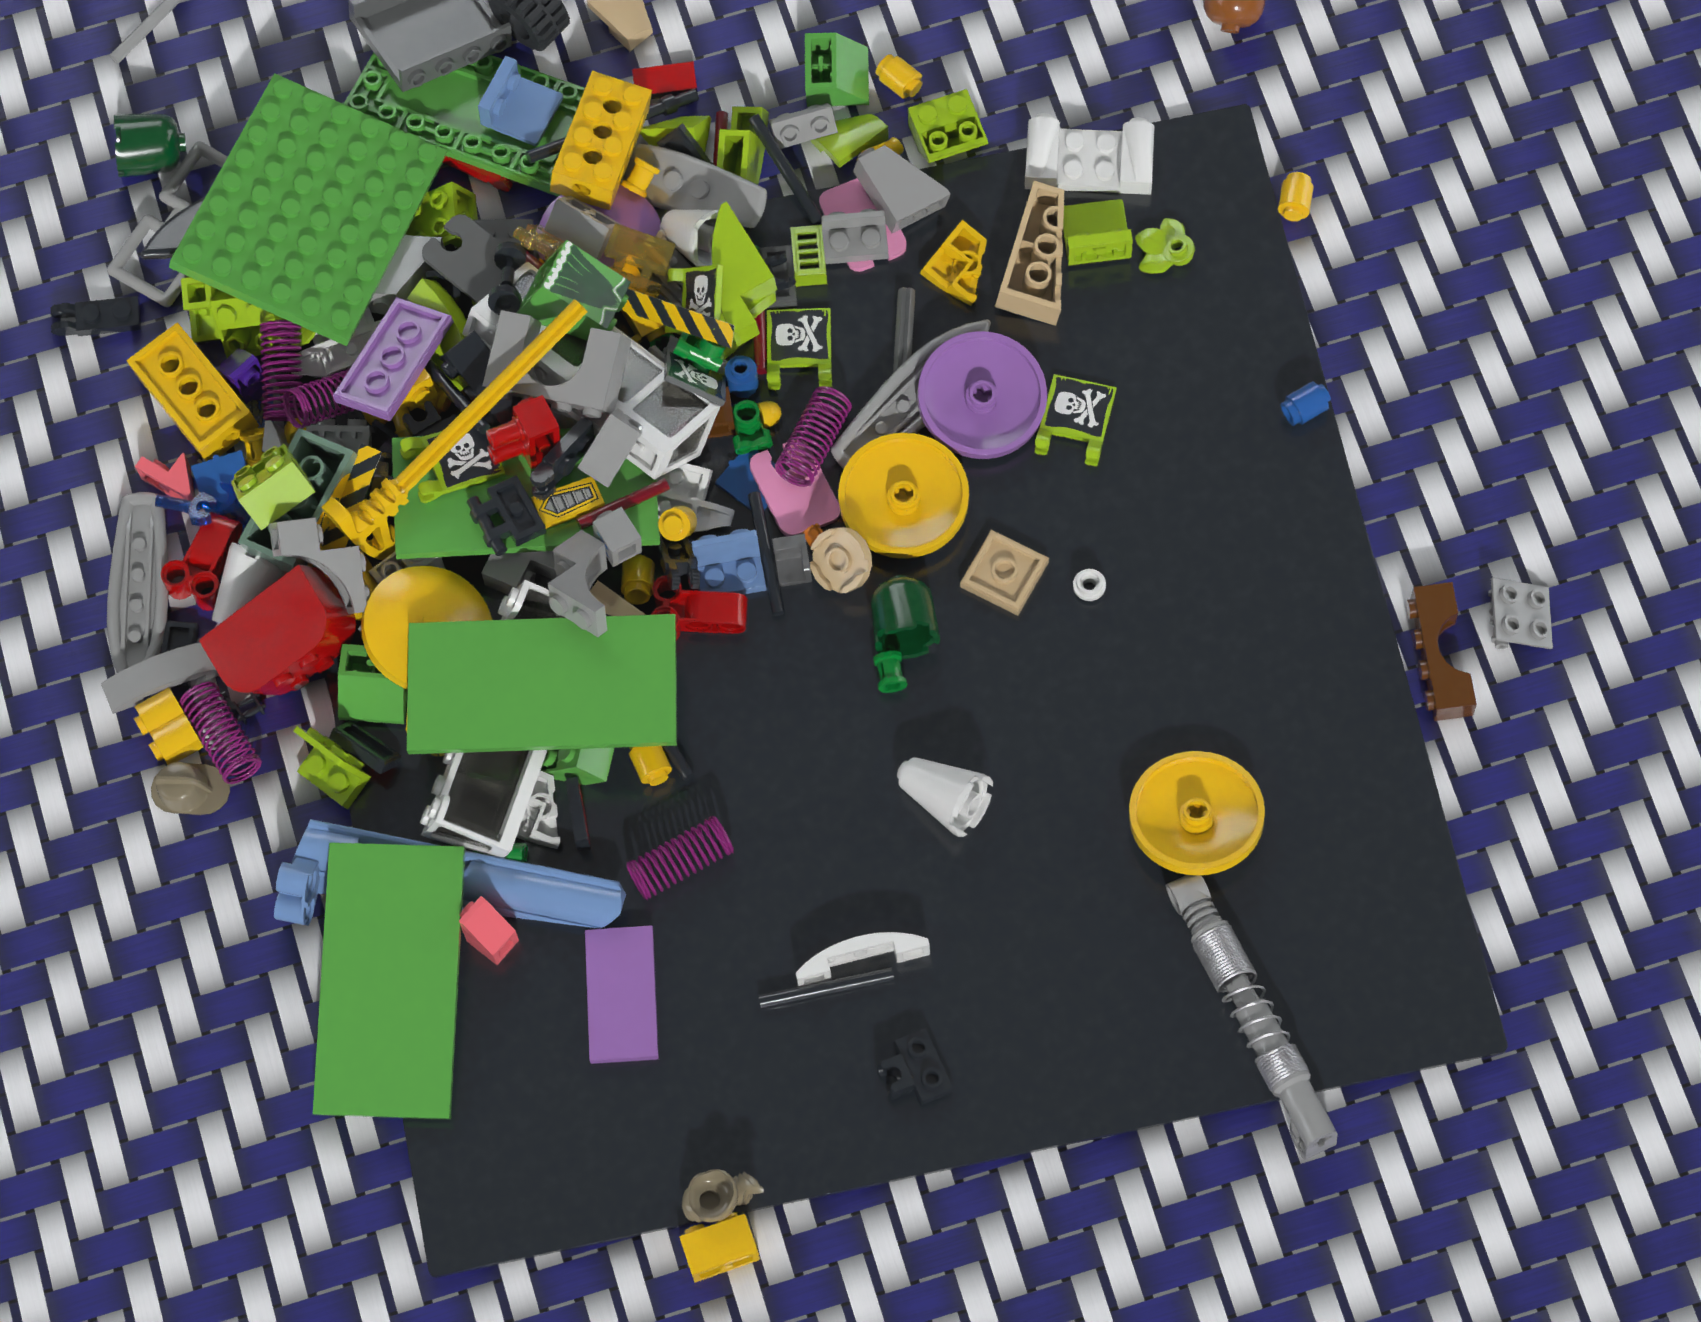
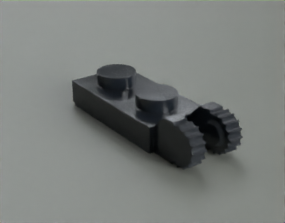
M138 296L76 302L75 305L61 303L50 307L52 317H75L76 322L67 320L52 323L51 333L55 334V336L77 334L78 336H88L141 329L140 300Z
M581 418L542 458V461L534 469L535 471H532L530 480L534 485L532 487V494L536 497V500L544 501V499L553 495L556 492L555 485L564 476H568L575 464L587 453L595 440L593 422L586 418Z
M660 533V545H653L664 574H667L668 585L671 590L679 589L680 576L687 574L690 588L698 589L700 587L698 561L696 556L694 557L688 537L679 541H670Z

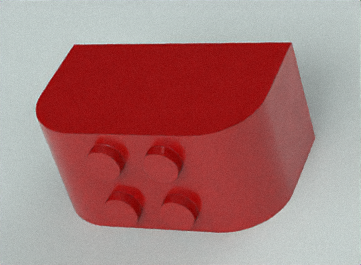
M298 564L200 638L199 642L219 676L229 688L243 693L283 695L303 688L309 683V677L316 672L327 670L334 664L333 659L341 654L342 644H351L355 635L356 620L354 613L348 614L338 589L322 570L317 567Z

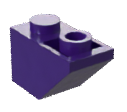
M238 348L216 368L245 404H248L252 399H260L262 394L265 393L262 387L266 384L261 382L265 378L261 375L263 369L253 354Z

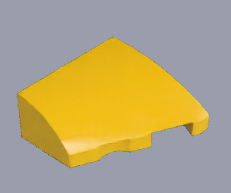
M962 220L920 271V274L949 295L971 306L977 298L975 293L978 278L981 276L982 255L985 253L987 239Z

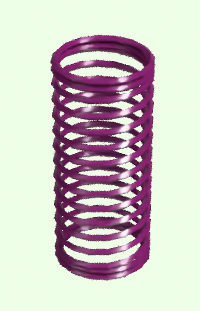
M288 320L262 322L260 324V332L264 335L260 339L264 342L260 346L264 348L261 351V354L264 355L261 361L264 364L261 365V368L265 371L261 375L265 378L261 382L266 384L262 387V390L265 391L262 394V397L265 398L262 404L266 406L262 409L264 412L263 419L267 421H289L285 410H266L270 408H284L283 403H266L273 400L283 401V396L270 397L266 395L272 393L284 394L287 389L270 390L266 388L271 386L296 387L303 385V383L298 381L271 383L266 382V380L301 379L303 376L300 374L272 376L265 373L301 372L303 369L300 367L267 368L265 366L272 364L300 365L302 361H268L264 359L271 357L298 358L302 354H268L264 352L270 350L297 351L301 350L302 347L296 345L269 347L264 345L269 343L296 344L302 340L298 338L269 340L264 337L300 336L302 333L298 330L301 329V326ZM293 396L289 397V401H293ZM290 403V408H294L293 403ZM296 403L297 408H301L300 403ZM291 410L294 418H298L295 410ZM298 410L300 417L303 419V412Z
M349 369L317 379L315 382L312 381L296 388L287 389L283 395V406L291 424L296 428L302 429L306 426H311V424L323 422L324 419L329 420L330 417L335 418L336 415L340 416L342 413L346 414L348 411H354L355 409H350V407L342 404L340 408L333 398V385L337 389L339 383L342 382L339 378L342 377L344 379ZM327 388L331 393L332 400L335 404V410L331 406V402L327 394ZM320 389L325 395V399L329 407V413L325 409ZM314 391L316 392L319 398V402L323 410V415L319 411L316 399L314 397ZM291 392L293 393V406L295 409V413L298 419L301 421L302 425H300L292 415L289 403V397ZM308 393L312 398L317 416L313 414L312 407L308 400ZM295 396L300 403L304 420H302L298 412Z
M821 386L814 390L812 398H810L809 403L805 407L806 409L802 413L803 415L799 418L800 421L797 422L775 464V469L779 476L793 485L800 487L812 485L815 479L814 476L818 474L817 470L821 468L820 465L823 464V459L827 456L826 453L830 451L829 447L833 445V441L836 439L835 436L839 433L838 430L842 428L841 424L845 422V418H847L848 413L852 409L849 399L843 393L831 387ZM827 393L834 395L845 402L848 409H845L836 400L825 396H817V394ZM820 399L829 400L837 404L843 410H838L835 407L824 403ZM814 410L821 411L823 414L831 418H834L837 422H832L828 418L819 415ZM812 416L818 417L824 422L833 425L834 428H829L827 425L819 421H816ZM809 422H813L818 426L829 430L831 434L825 433L823 430L812 426ZM805 427L811 428L817 433L826 436L829 440L823 439L820 436L812 432H809ZM802 433L808 434L813 438L822 441L825 445L818 444L816 441L807 438ZM800 439L806 440L812 445L819 447L822 451H818L813 447L804 444ZM797 445L803 446L806 449L815 452L819 457L813 456L810 453L801 450ZM794 451L801 452L805 456L815 460L816 463L810 462L809 460L797 455ZM790 456L800 459L801 461L811 465L812 468L806 467L804 464L792 459ZM781 463H785L791 470H793L797 474L809 477L810 480H803L798 477H795L794 475L789 473L782 466ZM791 465L801 469L803 472L796 470Z
M210 681L197 684L182 695L179 705L184 710V714L188 716L191 726L195 728L194 731L198 734V738L202 740L201 743L205 746V750L209 752L208 755L212 758L213 763L216 764L215 767L219 770L224 782L235 784L244 781L258 771L262 761L259 755L255 754V749L251 747V742H247L248 737L244 736V730H240L241 725L237 724L238 720L234 718V713L230 712L231 708L227 706V701L223 700L224 696L220 694L217 684ZM207 687H214V688L207 689V690H205V691L200 692L199 694H197L196 696H194V697L188 702L187 705H184V702L186 701V699L189 698V697H190L192 694H194L195 692H197V691H199V690H201V689L207 688ZM211 692L204 699L191 704L195 699H197L201 695ZM216 704V705H215L214 707H212L211 709H209V710H207V711H205V712H202V711H204L205 709H207L208 707H210V706ZM199 710L196 714L191 715L193 711ZM217 710H220V711H218L216 714H214V715H212V716L206 718V717H207L208 715H210L211 713H213V712H215V711H217ZM202 716L199 720L194 721L196 717ZM223 716V717L220 718L219 720H217V721H215V722L209 724L210 722H212V721L215 720L216 718H219V717ZM206 722L203 726L198 727L200 723ZM226 722L224 725L220 726L219 728H217V729H215V730H212V729H214L215 727H217L218 725H220V724ZM209 728L206 732H202L203 729ZM227 728H230V729H228L227 731H225L224 733H222V734L216 736L217 734H219V733L222 732L223 730H225V729H227ZM214 733L209 738H205L207 735ZM233 734V735L230 736L229 738H227V739L221 741V740L224 739L225 737H227V736ZM217 739L213 744H209L211 740ZM236 740V741L233 742L232 744L226 746L228 743H230V742ZM220 745L216 750H212L214 746ZM238 747V748L235 749L234 751L228 753V752H229L230 750H232L233 748ZM224 751L220 756H216L218 752ZM243 752V753L240 754L239 756H237V757L231 759V758L234 757L235 755H237V754ZM227 757L223 762H219L221 758ZM253 761L244 769L231 773L237 767L247 762ZM231 763L227 768H223L225 764ZM249 768H251L249 771H247L246 773H244V774H242V775H240V776H238V777L231 778V779H227V777H229V776H235V775L241 774V773H243L244 771H246V770H248Z
M712 815L708 820L705 819L704 825L698 823V830L695 827H691V833L685 830L684 836L678 834V841L675 838H671V844L665 841L664 847L658 845V851L652 848L651 855L645 852V859L642 856H638V862L632 859L629 863H626L627 869L644 899L648 900V898H651V893L643 877L647 881L652 893L657 895V892L650 882L642 862L651 873L659 890L663 892V887L656 877L649 859L658 870L666 887L670 888V884L663 874L655 854L665 867L673 884H677L664 859L662 851L671 862L681 881H683V877L670 854L669 848L678 859L686 876L690 877L675 843L685 856L693 873L696 874L697 871L686 853L682 840L689 848L698 867L703 870V866L694 852L688 836L696 845L705 864L710 866L694 831L703 842L713 862L716 863L717 860L707 844L701 828L710 839L720 859H723V855L712 838L708 825L713 830L726 855L734 853L731 841L716 816Z

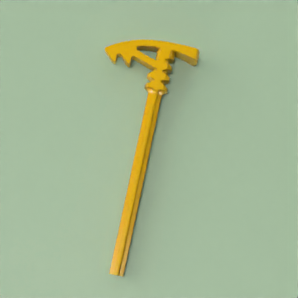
M574 299L395 479L388 480L385 478L381 482L382 487L380 489L375 488L370 493L371 498L369 500L364 499L359 504L360 509L358 511L353 510L349 513L338 500L331 497L321 507L324 513L341 532L369 556L384 560L395 552V527L393 525L388 526L387 517H394L399 512L398 506H405L409 502L407 499L408 492L588 311ZM373 533V539L368 540L367 537Z

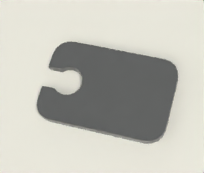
M456 215L444 225V229L450 234L460 237L462 240L461 247L456 251H446L441 247L440 242L432 237L423 246L422 256L428 265L477 304L489 294L493 287L500 284L502 270L494 263V253L496 247L501 243L466 215Z

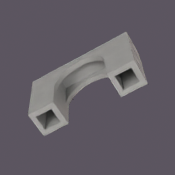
M501 310L483 387L486 388L539 335L542 324L540 321L529 315ZM591 328L581 367L570 380L554 386L543 385L538 380L533 366L501 400L511 401L512 396L526 399L543 395L547 403L553 404L552 409L571 413L572 408L583 410L582 415L601 419L602 414L610 415V413L615 411L632 340L621 333Z

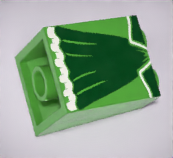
M566 239L539 268L516 313L532 316L540 321L541 325L547 327L576 299L588 312L566 334L588 341L591 328L612 331L617 322L614 315L616 311L620 312L626 304L629 296L625 293L631 282Z

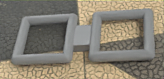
M200 141L193 145L159 194L162 202L174 208L167 220L162 222L152 215H144L107 267V272L110 276L164 307H170L182 291L181 278H188L189 276L179 272L168 289L163 292L123 269V267L150 229L156 232L175 214L191 205L175 195V193L201 156L220 167L224 165L228 157Z

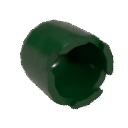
M114 114L118 177L167 173L177 167L180 161V152H186L185 133H179L177 123L172 117L166 114Z
M897 575L876 588L871 596L875 649L878 653L899 651L902 654V659L916 658L929 653V646L933 643H940L932 593L921 580Z

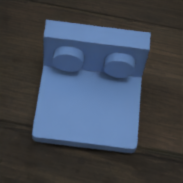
M505 56L478 105L480 123L483 126L533 146H538L563 100V94L522 78L518 73L517 60Z
M738 529L729 535L718 537L716 535H705L691 542L694 557L696 556L698 561L700 591L733 592L743 595L767 591L756 530Z

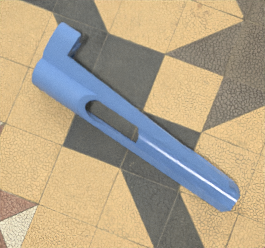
M310 819L292 864L282 862L276 881V891L279 894L275 904L274 918L276 920L309 926L318 893L326 894L329 843L441 845ZM465 850L466 867L464 868L462 910L469 902L473 901L475 903L482 896L501 916L600 929L607 926L621 914L626 893L619 881Z

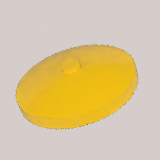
M915 433L888 434L866 443L849 459L839 482V508L846 527L857 531L866 540L870 550L892 558L920 557L938 550L948 543L959 531L968 510V480L957 457L940 442Z
M412 566L387 576L374 589L362 614V640L366 652L375 667L390 681L408 689L409 623L492 620V617L480 593L461 576L439 567Z
M1182 752L1156 762L1137 781L1129 803L1130 827L1140 849L1158 865L1185 875H1210L1234 867L1253 851L1261 837L1264 826V800L1254 778L1235 761L1211 752Z

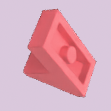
M185 453L180 455L171 469L159 460L154 459L151 462L143 456L140 458L135 468L142 480L193 510L195 508L196 499L191 468Z

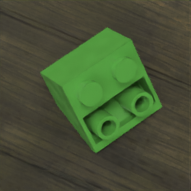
M805 33V91L807 107L826 103L831 106L869 105L868 47L838 33Z
M342 644L338 670L339 720L405 724L408 689L398 686L386 678L372 663L364 645Z
M614 748L547 750L541 771L554 776L555 780L566 781V778L578 777L579 784L582 785L606 782Z

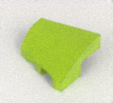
M865 114L835 120L838 133L810 141L820 153L824 150L840 168L863 150L889 139L888 126L877 116Z

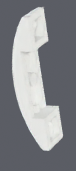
M884 932L844 940L821 951L796 972L798 987L832 980L830 967L894 951L897 963L930 955L928 938L907 933Z

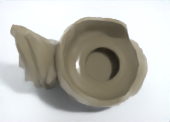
M708 1170L693 1177L689 1187L683 1194L682 1209L689 1221H696L698 1223L703 1221H721L733 1212L736 1205L748 1204L753 1194L763 1193L764 1190L754 1177L745 1172L739 1173L738 1177L734 1176L732 1178L724 1170Z

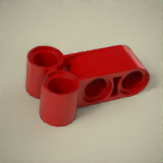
M214 512L207 514L183 560H172L162 567L161 579L172 598L181 600L186 599L192 594L199 608L206 611L214 610L220 587L219 578L224 570L231 543L238 544L241 537L242 523ZM176 577H184L179 583H171ZM205 588H214L209 594H200Z
M667 575L657 578L654 582L652 590L656 609L651 615H676V641L680 637L681 631L738 634L746 630L747 596L733 592L682 590L681 583L679 589L671 590L668 585ZM664 591H673L674 593H676L675 596L670 599H664L660 597L661 593H663Z

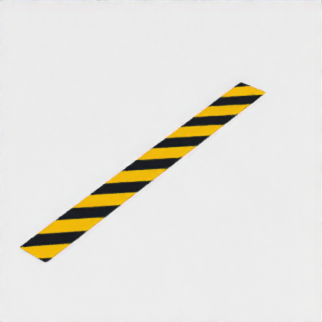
M541 258L539 259V261H541L543 264H544L545 261H546V260L541 259ZM627 289L625 294L629 298L622 311L732 348L734 325Z
M361 444L359 447L356 461L340 499V503L349 513L360 509L359 504L365 498L382 453L364 444ZM332 522L321 550L345 548L349 538Z

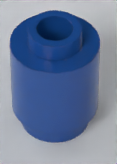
M735 356L727 362L725 376L729 392L739 398H747L754 394L759 385L755 362L747 356Z
M1312 381L1286 396L1285 401L1280 404L1285 418L1292 426L1298 423L1302 425L1328 410V402L1331 400V397L1323 384L1317 385Z

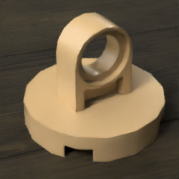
M847 527L831 528L819 534L812 543L813 561L810 562V569L815 580L824 589L847 593L861 587L868 579L872 567L871 551L866 540L857 531Z

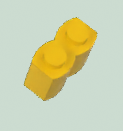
M169 687L134 706L139 715L133 719L143 735L150 733L154 741L148 745L157 761L165 759L167 765L203 748L201 741Z

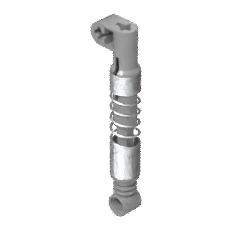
M1185 875L1166 884L1170 901L1177 913L1183 916L1189 930H1191L1193 948L1216 991L1222 993L1229 992V994L1223 997L1222 1002L1233 1000L1237 1007L1230 1014V1017H1237L1241 1025L1238 1032H1245L1249 1040L1246 1047L1253 1048L1258 1056L1255 1059V1063H1257V1067L1269 1090L1274 1096L1281 1099L1291 1118L1290 1134L1297 1151L1305 1160L1335 1146L1338 1133L1310 1083L1311 1074L1296 1045L1288 1043L1290 1034L1280 1028L1281 1017L1273 1015V1002L1262 999L1266 989L1260 985H1253L1257 979V973L1231 925H1229L1228 921L1222 920L1218 916L1219 913L1215 909L1213 902H1211V895L1201 875ZM1254 988L1262 989L1263 992L1260 997H1258Z

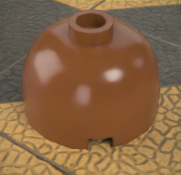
M1203 0V7L1207 17L1213 23L1221 25L1222 32L1237 34L1240 28L1250 27L1259 20L1266 0Z

